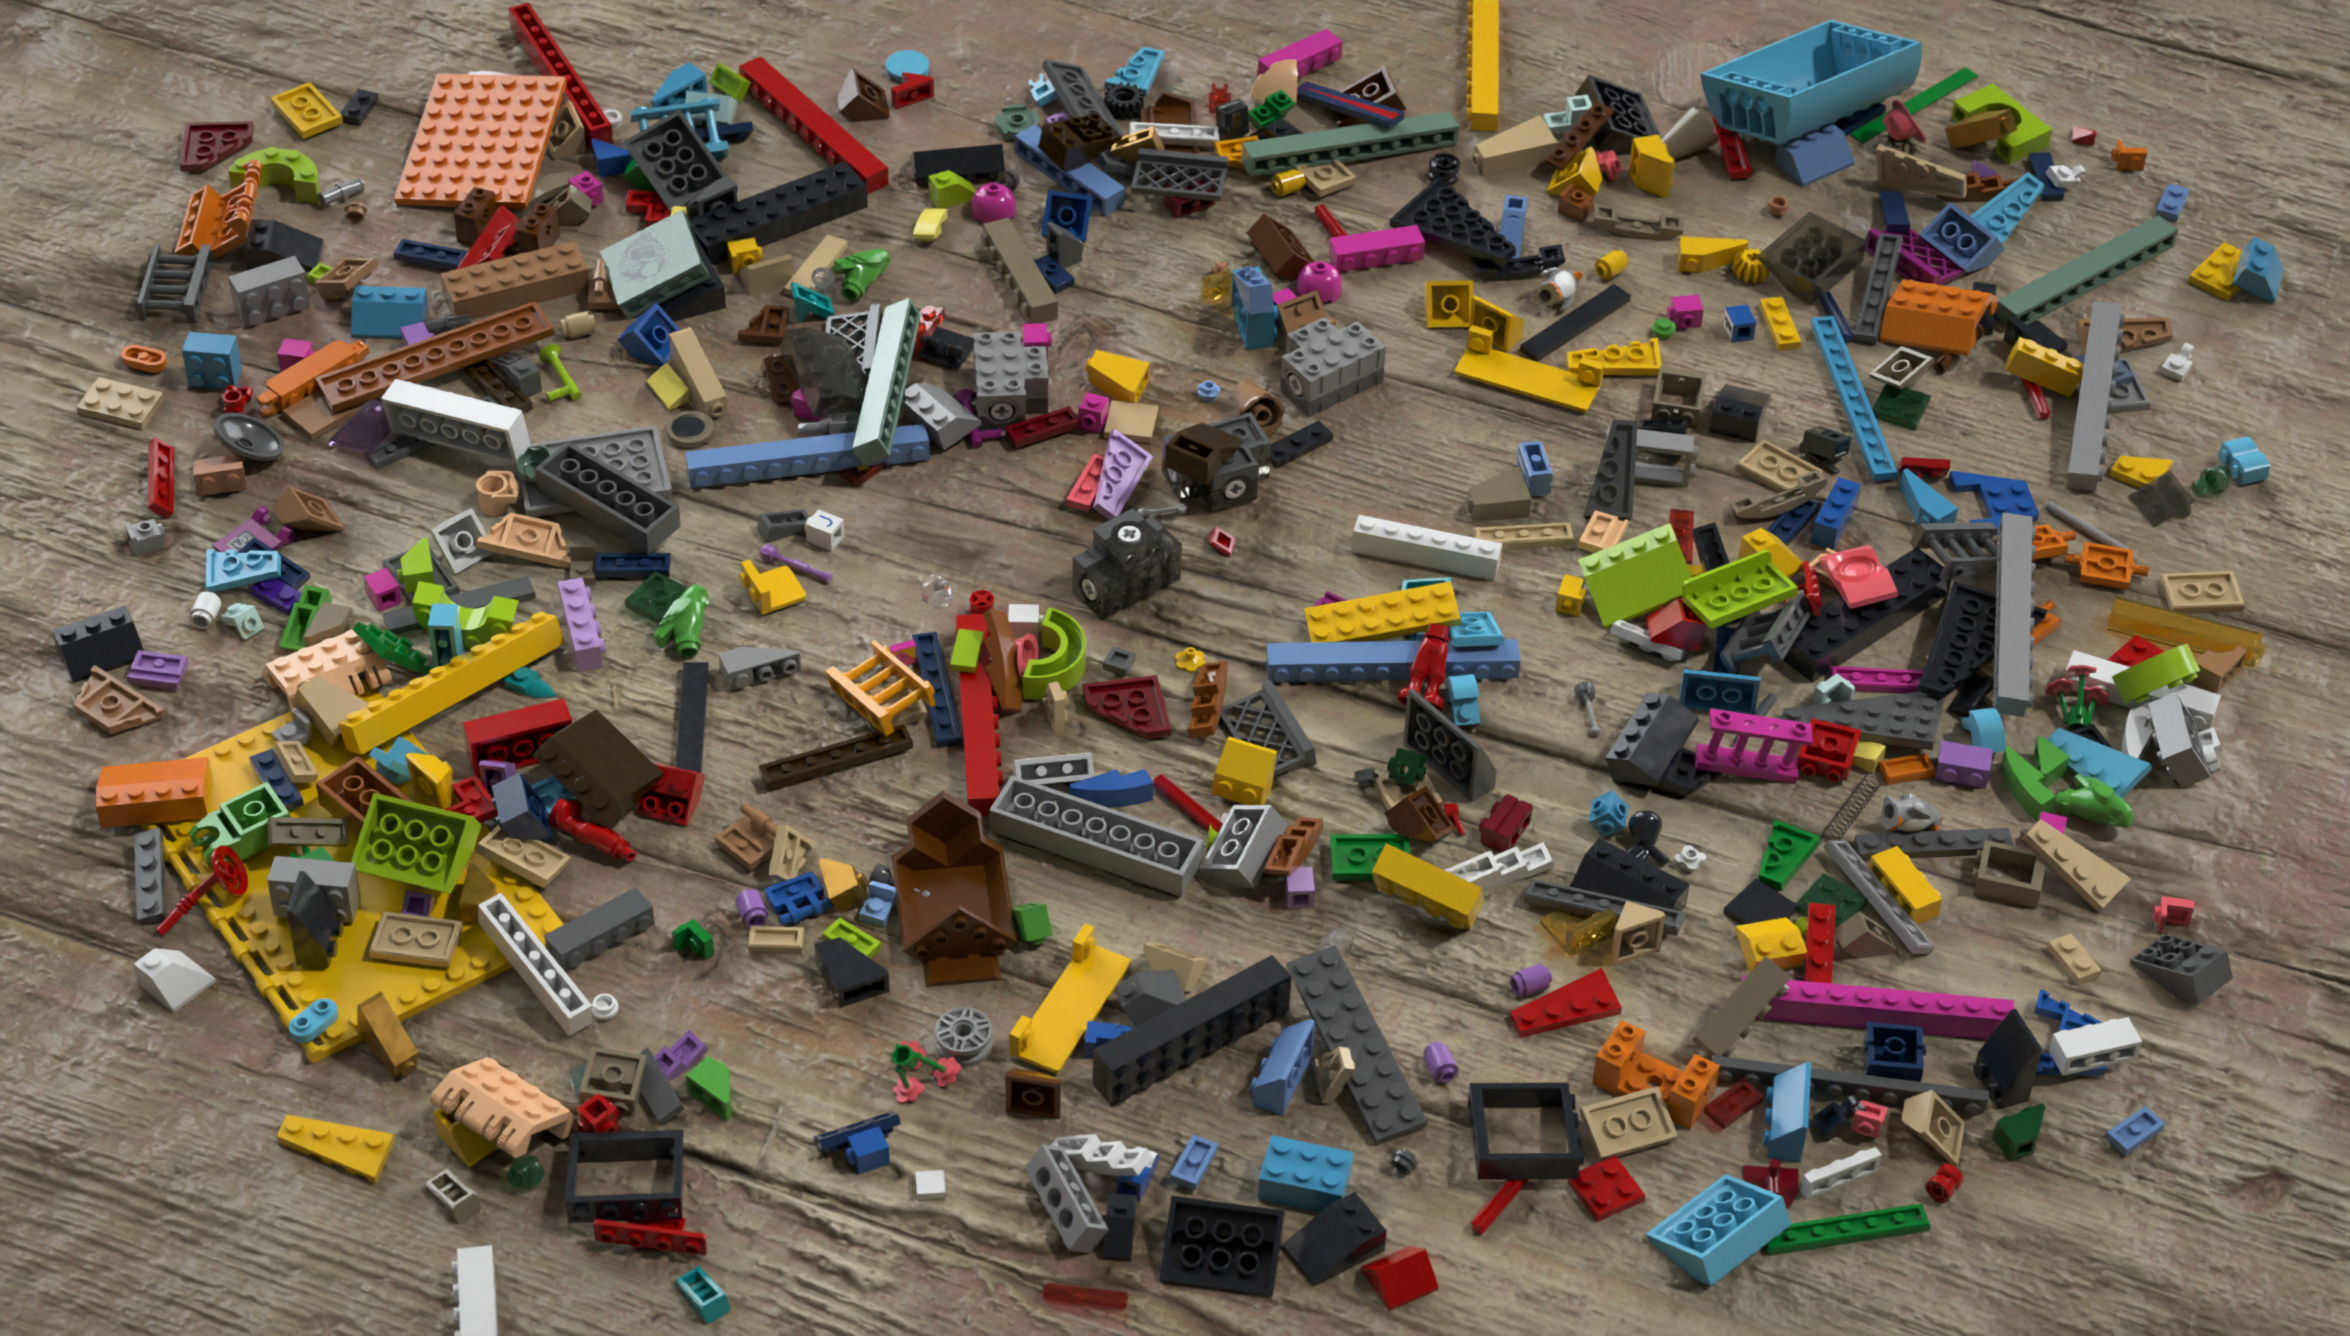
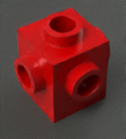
M600 1093L577 1107L580 1122L578 1128L581 1133L616 1132L620 1129L617 1108Z

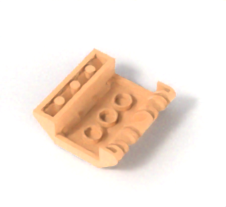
M352 629L337 637L325 639L314 646L302 648L296 653L279 657L267 663L262 671V677L272 689L279 686L287 695L290 710L296 708L302 714L305 713L296 703L294 697L297 686L305 679L309 678L312 680L320 676L355 695V692L358 695L364 693L363 684L358 677L360 672L364 671L372 689L378 688V684L383 686L392 682V676L384 658L380 657Z
M488 1057L451 1070L433 1091L429 1100L430 1103L450 1114L461 1103L462 1098H466L456 1111L455 1119L479 1135L484 1136L488 1141L494 1140L504 1128V1124H506L507 1127L499 1136L496 1144L497 1147L502 1150L504 1149L505 1152L514 1158L526 1154L531 1135L547 1129L561 1139L570 1136L572 1133L580 1132L578 1122L571 1111L562 1106L559 1101L548 1097L536 1086L528 1084L520 1079L516 1073L506 1070L496 1060Z

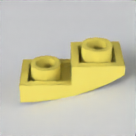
M925 208L917 220L913 231V238L921 239L923 242L934 241L942 233L941 224L948 218L947 209Z

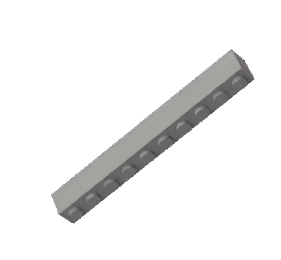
M2093 301L2068 470L2067 489L2096 491L2097 483L2103 481L2104 468H2101L2100 464H2105L2106 450H2102V447H2107L2109 433H2106L2105 429L2110 430L2111 415H2107V412H2112L2114 398L2109 397L2110 395H2115L2116 381H2112V378H2117L2118 364H2114V362L2120 359L2121 347H2117V344H2122L2123 330H2119V327H2124L2125 313H2121V303Z
M2003 513L1998 527L1993 708L1999 714L2024 717L2026 708H2031L2033 693L2029 692L2033 684V674H2030L2029 670L2032 669L2034 655H2030L2034 644V636H2030L2034 628V618L2030 616L2033 614L2035 600L2031 599V596L2034 594L2035 581H2031V578L2034 577L2035 563H2032V560L2035 557L2036 546L2032 545V542L2035 540L2036 528L2032 527V517Z

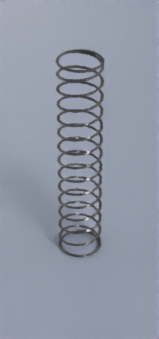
M1869 772L1865 774L1859 785L1856 786V789L1853 790V793L1850 794V797L1847 798V801L1844 802L1834 815V818L1831 819V822L1823 830V836L1824 831L1826 835V830L1830 829L1829 826L1833 828L1832 822H1838L1835 821V818H1842L1838 817V814H1845L1841 810L1844 809L1845 812L1849 810L1845 809L1844 806L1849 805L1848 801H1853L1851 797L1859 798L1864 804L1859 803L1856 799L1853 802L1860 806L1857 809H1861V811L1858 812L1857 810V812H1854L1858 813L1854 820L1850 817V822L1852 823L1850 825L1848 823V828L1846 829L1845 827L1843 829L1845 830L1844 833L1841 830L1842 833H1839L1842 834L1841 837H1836L1840 841V838L1843 837V834L1850 828L1853 821L1856 820V817L1859 816V813L1862 812V809L1865 808V805L1868 804V801L1871 800V797L1874 796V793L1882 785V781L1881 784L1879 782L1878 787H1874L1867 782L1870 780H1866V777L1873 776L1866 775L1874 773ZM1860 785L1876 789L1875 792L1874 790L1871 792L1873 793L1872 796L1869 793V800H1864L1858 795L1860 792H1857V789H1860V791L1863 789L1860 788Z

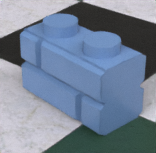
M1532 441L1518 444L1516 463L1518 467L1521 466L1530 496L1551 493L1553 472L1542 442Z

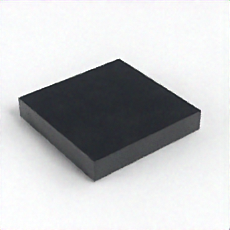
M1754 879L1724 907L1723 913L1739 924L1745 925L1785 917L1790 919L1797 912L1798 905L1758 879Z

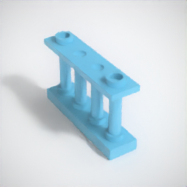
M704 98L700 102L648 109L647 107H637L630 111V123L638 122L640 132L648 128V120H662L678 110H681L694 129L692 114L705 113L710 139L705 144L714 158L728 157L727 141L721 142L719 140L714 111H719V99Z

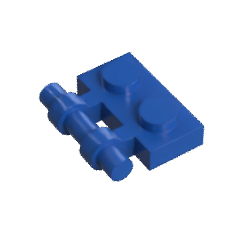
M813 871L764 889V896L774 913L786 911V914L779 916L782 926L789 923L792 925L801 922V919L811 915H821L824 910L832 907L829 898L818 900L819 897L824 896V890ZM808 903L807 906L799 909L796 908L797 905Z

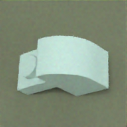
M1588 95L1566 97L1565 111L1544 114L1543 121L1552 134L1569 132L1592 106Z

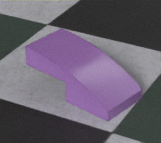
M688 1029L670 1049L664 1046L655 1057L670 1081L690 1068L710 1049Z

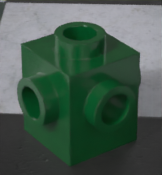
M1397 748L1395 757L1390 758L1387 766V771L1390 772L1388 778L1395 780L1394 785L1409 789L1410 785L1418 786V783L1424 780L1426 774L1424 764L1427 756L1403 748Z

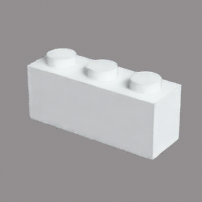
M1089 752L1012 760L1013 776L1036 784L1078 781L1094 777L1092 753Z
M2129 1017L2111 1019L2099 1024H2089L2081 1028L2054 1033L2049 1053L2063 1076L2135 1060L2138 1058L2142 1040Z

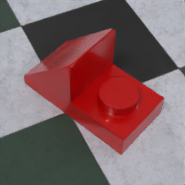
M902 72V84L891 88V105L895 110L934 97V79L930 76Z

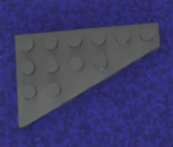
M1912 692L1784 708L1781 719L1810 723L1813 718L1862 730L1860 741L1933 750L1945 696L1940 699L1925 693Z

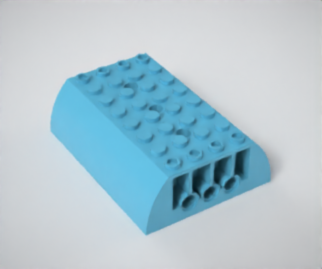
M1829 20L1700 73L1701 83L1709 108L1721 128L1731 130V132H1739L1748 137H1757L1761 141H1771L1775 145H1783L1792 138H1799L1804 136L1806 132L1819 130L1825 124L1835 123L1839 118L1852 116L1853 112L1868 109L1874 103L1884 102L1886 98L1901 95L1903 91L1910 89L1920 69L1922 44L1919 41Z

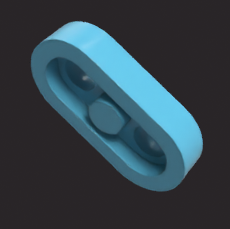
M319 999L313 1002L290 1021L289 1031L291 1038L298 1043H307L315 1039L338 1019L336 1003L331 999Z

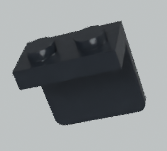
M2015 315L2007 320L2003 340L2011 347H2014L2019 337L2026 340H2032L2047 349H2054L2058 353L2067 349L2068 343L2040 321H2034L2026 325Z

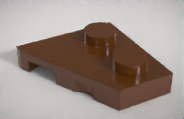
M765 305L759 311V314L749 321V327L745 331L740 330L738 332V341L783 344L789 317V307Z

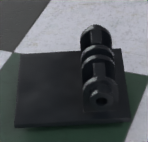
M937 327L931 336L921 337L920 345L923 346L917 353V356L959 370L974 350L973 338Z

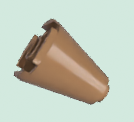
M1249 380L1241 381L1234 387L1233 396L1238 417L1251 412L1266 436L1275 433L1281 427L1285 408L1278 397Z

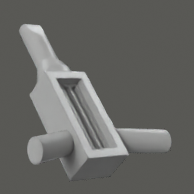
M858 396L855 399L853 412L827 414V418L819 422L798 424L799 433L821 431L829 432L830 435L856 432L864 397Z

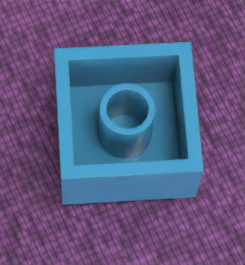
M189 332L182 349L188 386L225 389L228 385L237 387L242 367L236 336Z

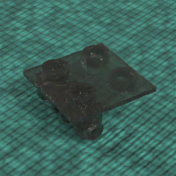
M2170 470L2129 495L2130 499L2153 527L2158 526L2175 514L2188 517L2191 514L2190 505L2195 503L2192 496Z

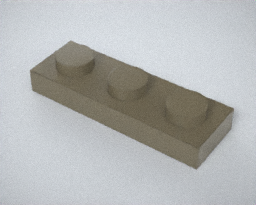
M270 817L267 819L268 846L346 847L349 845L348 819Z

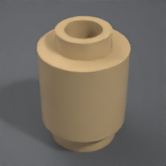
M587 311L567 315L565 319L560 320L564 338L570 337L572 339L593 334L592 329L596 328L593 314L588 315Z

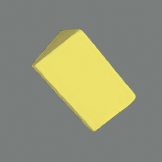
M668 363L664 364L647 380L649 387L668 410L690 402L689 389Z

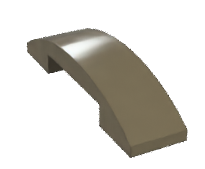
M557 172L536 179L527 209H506L517 218L522 219L528 215L531 207L536 202L540 203L564 191L569 186L568 179L577 174L575 172Z
M1594 204L1593 222L1613 233L1638 239H1666L1683 235V216L1661 213L1660 220L1620 215L1617 214V207Z
M1818 469L1796 477L1798 486L1759 501H1756L1752 495H1748L1730 502L1729 506L1737 517L1765 518L1790 511L1810 500L1827 484V479Z

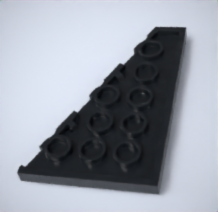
M1438 176L1389 219L1390 227L1392 228L1417 225L1424 239L1504 266L1516 255V247L1510 241H1507L1503 234L1499 235L1494 230V226L1485 217H1482L1477 209L1473 210L1469 206V202L1460 193H1457L1453 186H1448L1444 182L1442 176Z
M1956 581L1953 582L1917 689L1918 692L1942 699L1994 659L1995 593ZM2034 606L2033 614L2030 616L2034 618V628L2045 620L2048 610Z

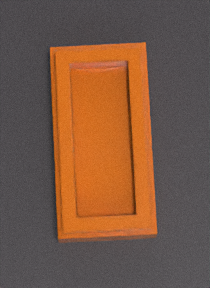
M1927 753L1883 760L1878 763V769L1886 785L1932 778L1936 774V770Z

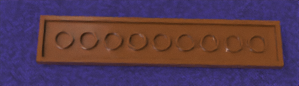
M536 301L315 377V382L334 413L384 395L395 379L417 384L555 335L554 328Z

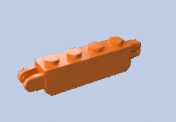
M335 340L267 380V390L257 397L258 404L262 406L259 409L260 415L267 418L280 411L283 413L284 409L317 392L319 389L315 382V377L358 363L370 354L369 346L361 340L349 345L343 341Z

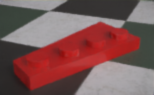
M1600 968L1512 1010L1510 1018L1519 1037L1522 1038L1620 1015L1622 1006L1603 969Z

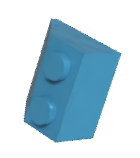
M2253 237L2240 254L2233 280V285L2273 304L2277 298L2284 270L2275 247Z

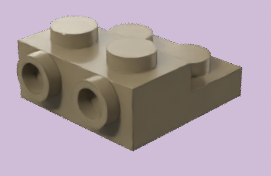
M592 1046L579 1091L580 1104L600 1093L617 1108L620 1116L626 1115L628 1112L635 1113L647 1055Z

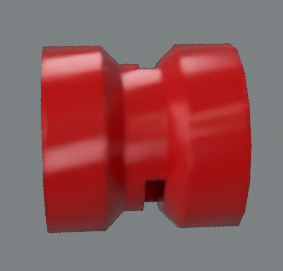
M1942 1164L1935 1172V1176H1932L1927 1181L1925 1189L1932 1199L1940 1203H1946L1953 1196L1954 1191L1958 1190L1963 1184L1964 1177L1955 1166Z

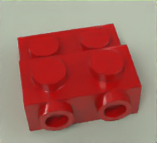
M1812 718L1810 724L1813 743L1811 746H1801L1798 755V769L1807 776L1820 774L1826 776L1832 782L1847 781L1854 763V755L1862 730Z

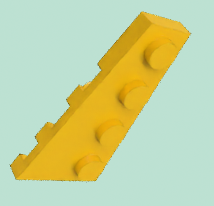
M1652 338L1648 343L1640 344L1639 341L1630 342L1629 346L1618 347L1617 344L1608 345L1605 350L1590 348L1567 352L1566 355L1567 371L1578 374L1579 362L1582 357L1604 363L1603 375H1659V369L1662 366L1658 338Z
M286 1114L277 1134V1140L279 1144L308 1156L311 1154L318 1156L324 1163L329 1165L334 1163L344 1167L346 1172L355 1176L358 1173L367 1177V1181L376 1184L393 1146L394 1135Z

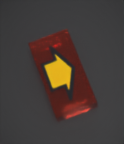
M882 462L872 466H853L843 469L839 474L842 479L858 488L889 465H886V462Z

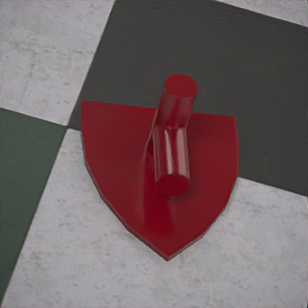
M1772 1159L1769 1167L1743 1165V1181L1782 1196L1786 1209L1792 1205L1799 1187L1798 1168H1781V1162L1778 1159Z

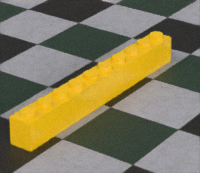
M1468 0L1467 80L1470 81H1467L1466 107L1469 108H1467L1466 121H1470V130L1497 132L1499 0Z
M545 612L535 613L531 616L530 620L513 625L511 630L504 634L494 635L491 637V641L472 647L470 652L452 658L450 663L444 666L433 668L428 675L411 680L409 685L404 688L392 690L388 693L389 696L370 702L367 708L348 714L346 719L338 723L347 751L362 755L565 644L557 616L546 614Z

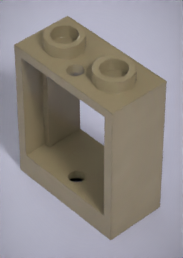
M1660 366L1651 419H1688V426L1698 428L1707 373ZM1662 391L1697 396L1695 407L1661 402Z
M1985 840L1983 850H1977L1974 865H1978L1979 869L1974 868L1971 884H1976L1974 895L2036 909L2041 893L2046 861L2033 850ZM1990 862L2032 871L2031 882L2028 884L1985 874L1987 863Z

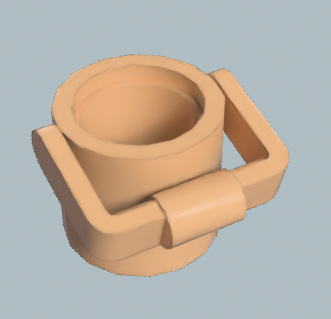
M487 471L476 482L478 506L485 515L498 516L504 514L510 508V503L517 502L519 487L511 471Z

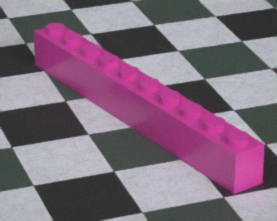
M1742 976L1741 983L1747 976ZM1789 980L1787 985L1790 988L1780 999L1776 996L1769 1003L1772 1008L1763 1019L1866 1029L1867 1022L1922 1027L1923 1034L1988 1040L2010 1010L2014 1009V1000Z

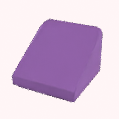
M1971 160V173L1977 172L1979 178L1998 175L1997 172L1984 164Z
M406 891L401 914L430 917L436 897L432 894Z

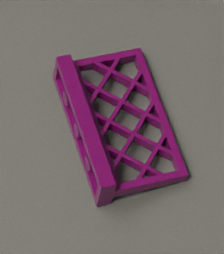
M1876 228L1870 229L1863 249L1874 256L1880 233L1900 235L1897 234L1899 232H1888L1886 229L1883 231H1878ZM1912 229L1909 232H1902L1905 234L1901 235L1903 236V242L1908 244L1902 243L1895 272L1906 280L1942 285L1967 275L1965 270L1930 245Z

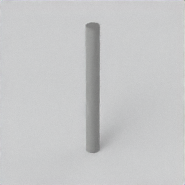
M2052 501L2046 504V510L2102 544L2130 549Z

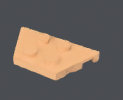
M510 512L503 518L502 522L496 523L490 528L489 534L484 538L480 536L477 539L476 548L570 569L571 558L567 555L566 543L561 536L559 523Z

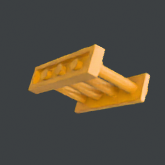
M874 640L871 642L874 656L847 673H841L834 666L825 672L831 690L882 734L888 736L894 732L891 722L893 716L920 699L931 707L935 706L933 697L935 691L927 680L924 682L893 656L887 646H881ZM879 664L885 668L860 685L852 682ZM893 675L899 679L875 696H868L866 692ZM906 687L913 691L888 708L880 706L881 703Z

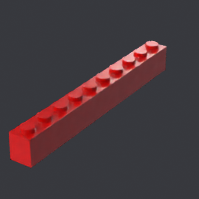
M527 2L509 7L510 29L542 76L566 78L567 85L561 105L563 106L568 100L572 102L584 127L585 141L591 150V140L593 138L613 145L612 124L530 3Z
M760 56L739 65V75L751 82L748 91L752 93L753 97L761 101L779 120L787 124L793 132H796L805 143L812 146L830 165L834 166L845 161L867 185V194L889 185L888 167Z
M983 614L956 615V638L959 629L984 632L976 672L959 671L967 805L981 812V816H989L990 808L1002 791L998 786H1003L1002 770H997V767H1001V751H996V748H1000V733L994 732V730H999L998 714H993V711H997V696H992L995 690L986 670V666L992 660H989L990 654L984 640L991 633Z

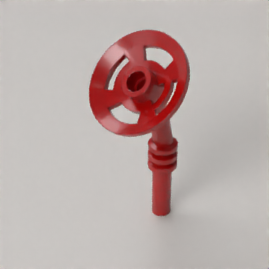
M225 845L214 849L212 853L213 873L189 894L183 895L184 899L181 898L179 900L180 903L175 904L176 908L155 929L158 934L163 937L183 915H188V910L192 911V906L197 905L196 901L217 883H220L233 896H240L247 891V871L242 860L233 849ZM225 856L232 862V864L224 860ZM237 877H238L239 884H238V888L236 889L234 886L237 884Z

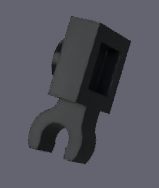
M1851 1095L1841 1105L1833 1101L1816 1113L1813 1118L1823 1135L1830 1140L1851 1125L1848 1118L1854 1117L1856 1110L1865 1112L1866 1109L1862 1102L1857 1100L1855 1095Z

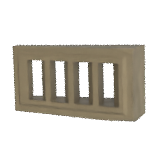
M448 1169L424 1183L428 1192L459 1224L481 1210L476 1193Z

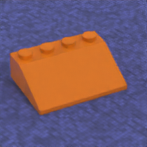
M201 757L102 767L96 787V810L101 828L204 818L208 815L209 758Z

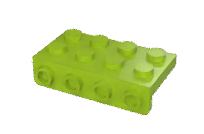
M1765 549L1685 580L1682 583L1683 602L1710 629H1713L1797 596L1798 587L1772 563L1771 553Z

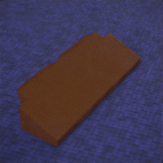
M1165 91L1161 92L1154 106L1149 105L1147 109H1141L1139 112L1141 123L1197 126L1194 101ZM1163 144L1166 151L1200 154L1199 146ZM1157 175L1152 179L1156 182L1162 178ZM1180 177L1174 181L1180 183L1184 180ZM1167 183V184H1165V185H1163V186H1161V187H1163V188L1168 187L1169 184Z

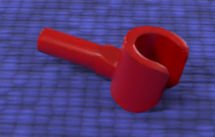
M1444 804L1443 810L1448 818L1453 820L1461 837L1466 835L1459 819L1458 805Z

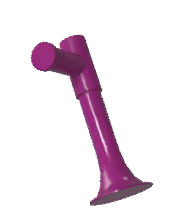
M967 388L957 391L953 398L974 415L972 403L976 400V392ZM977 427L969 433L972 447L978 449L982 446L981 440L1001 439L1002 434L1000 428L979 431Z

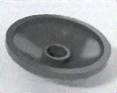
M226 413L217 417L213 426L214 433L219 442L231 453L242 459L266 462L279 458L283 453L285 445L278 432L254 417L239 413Z

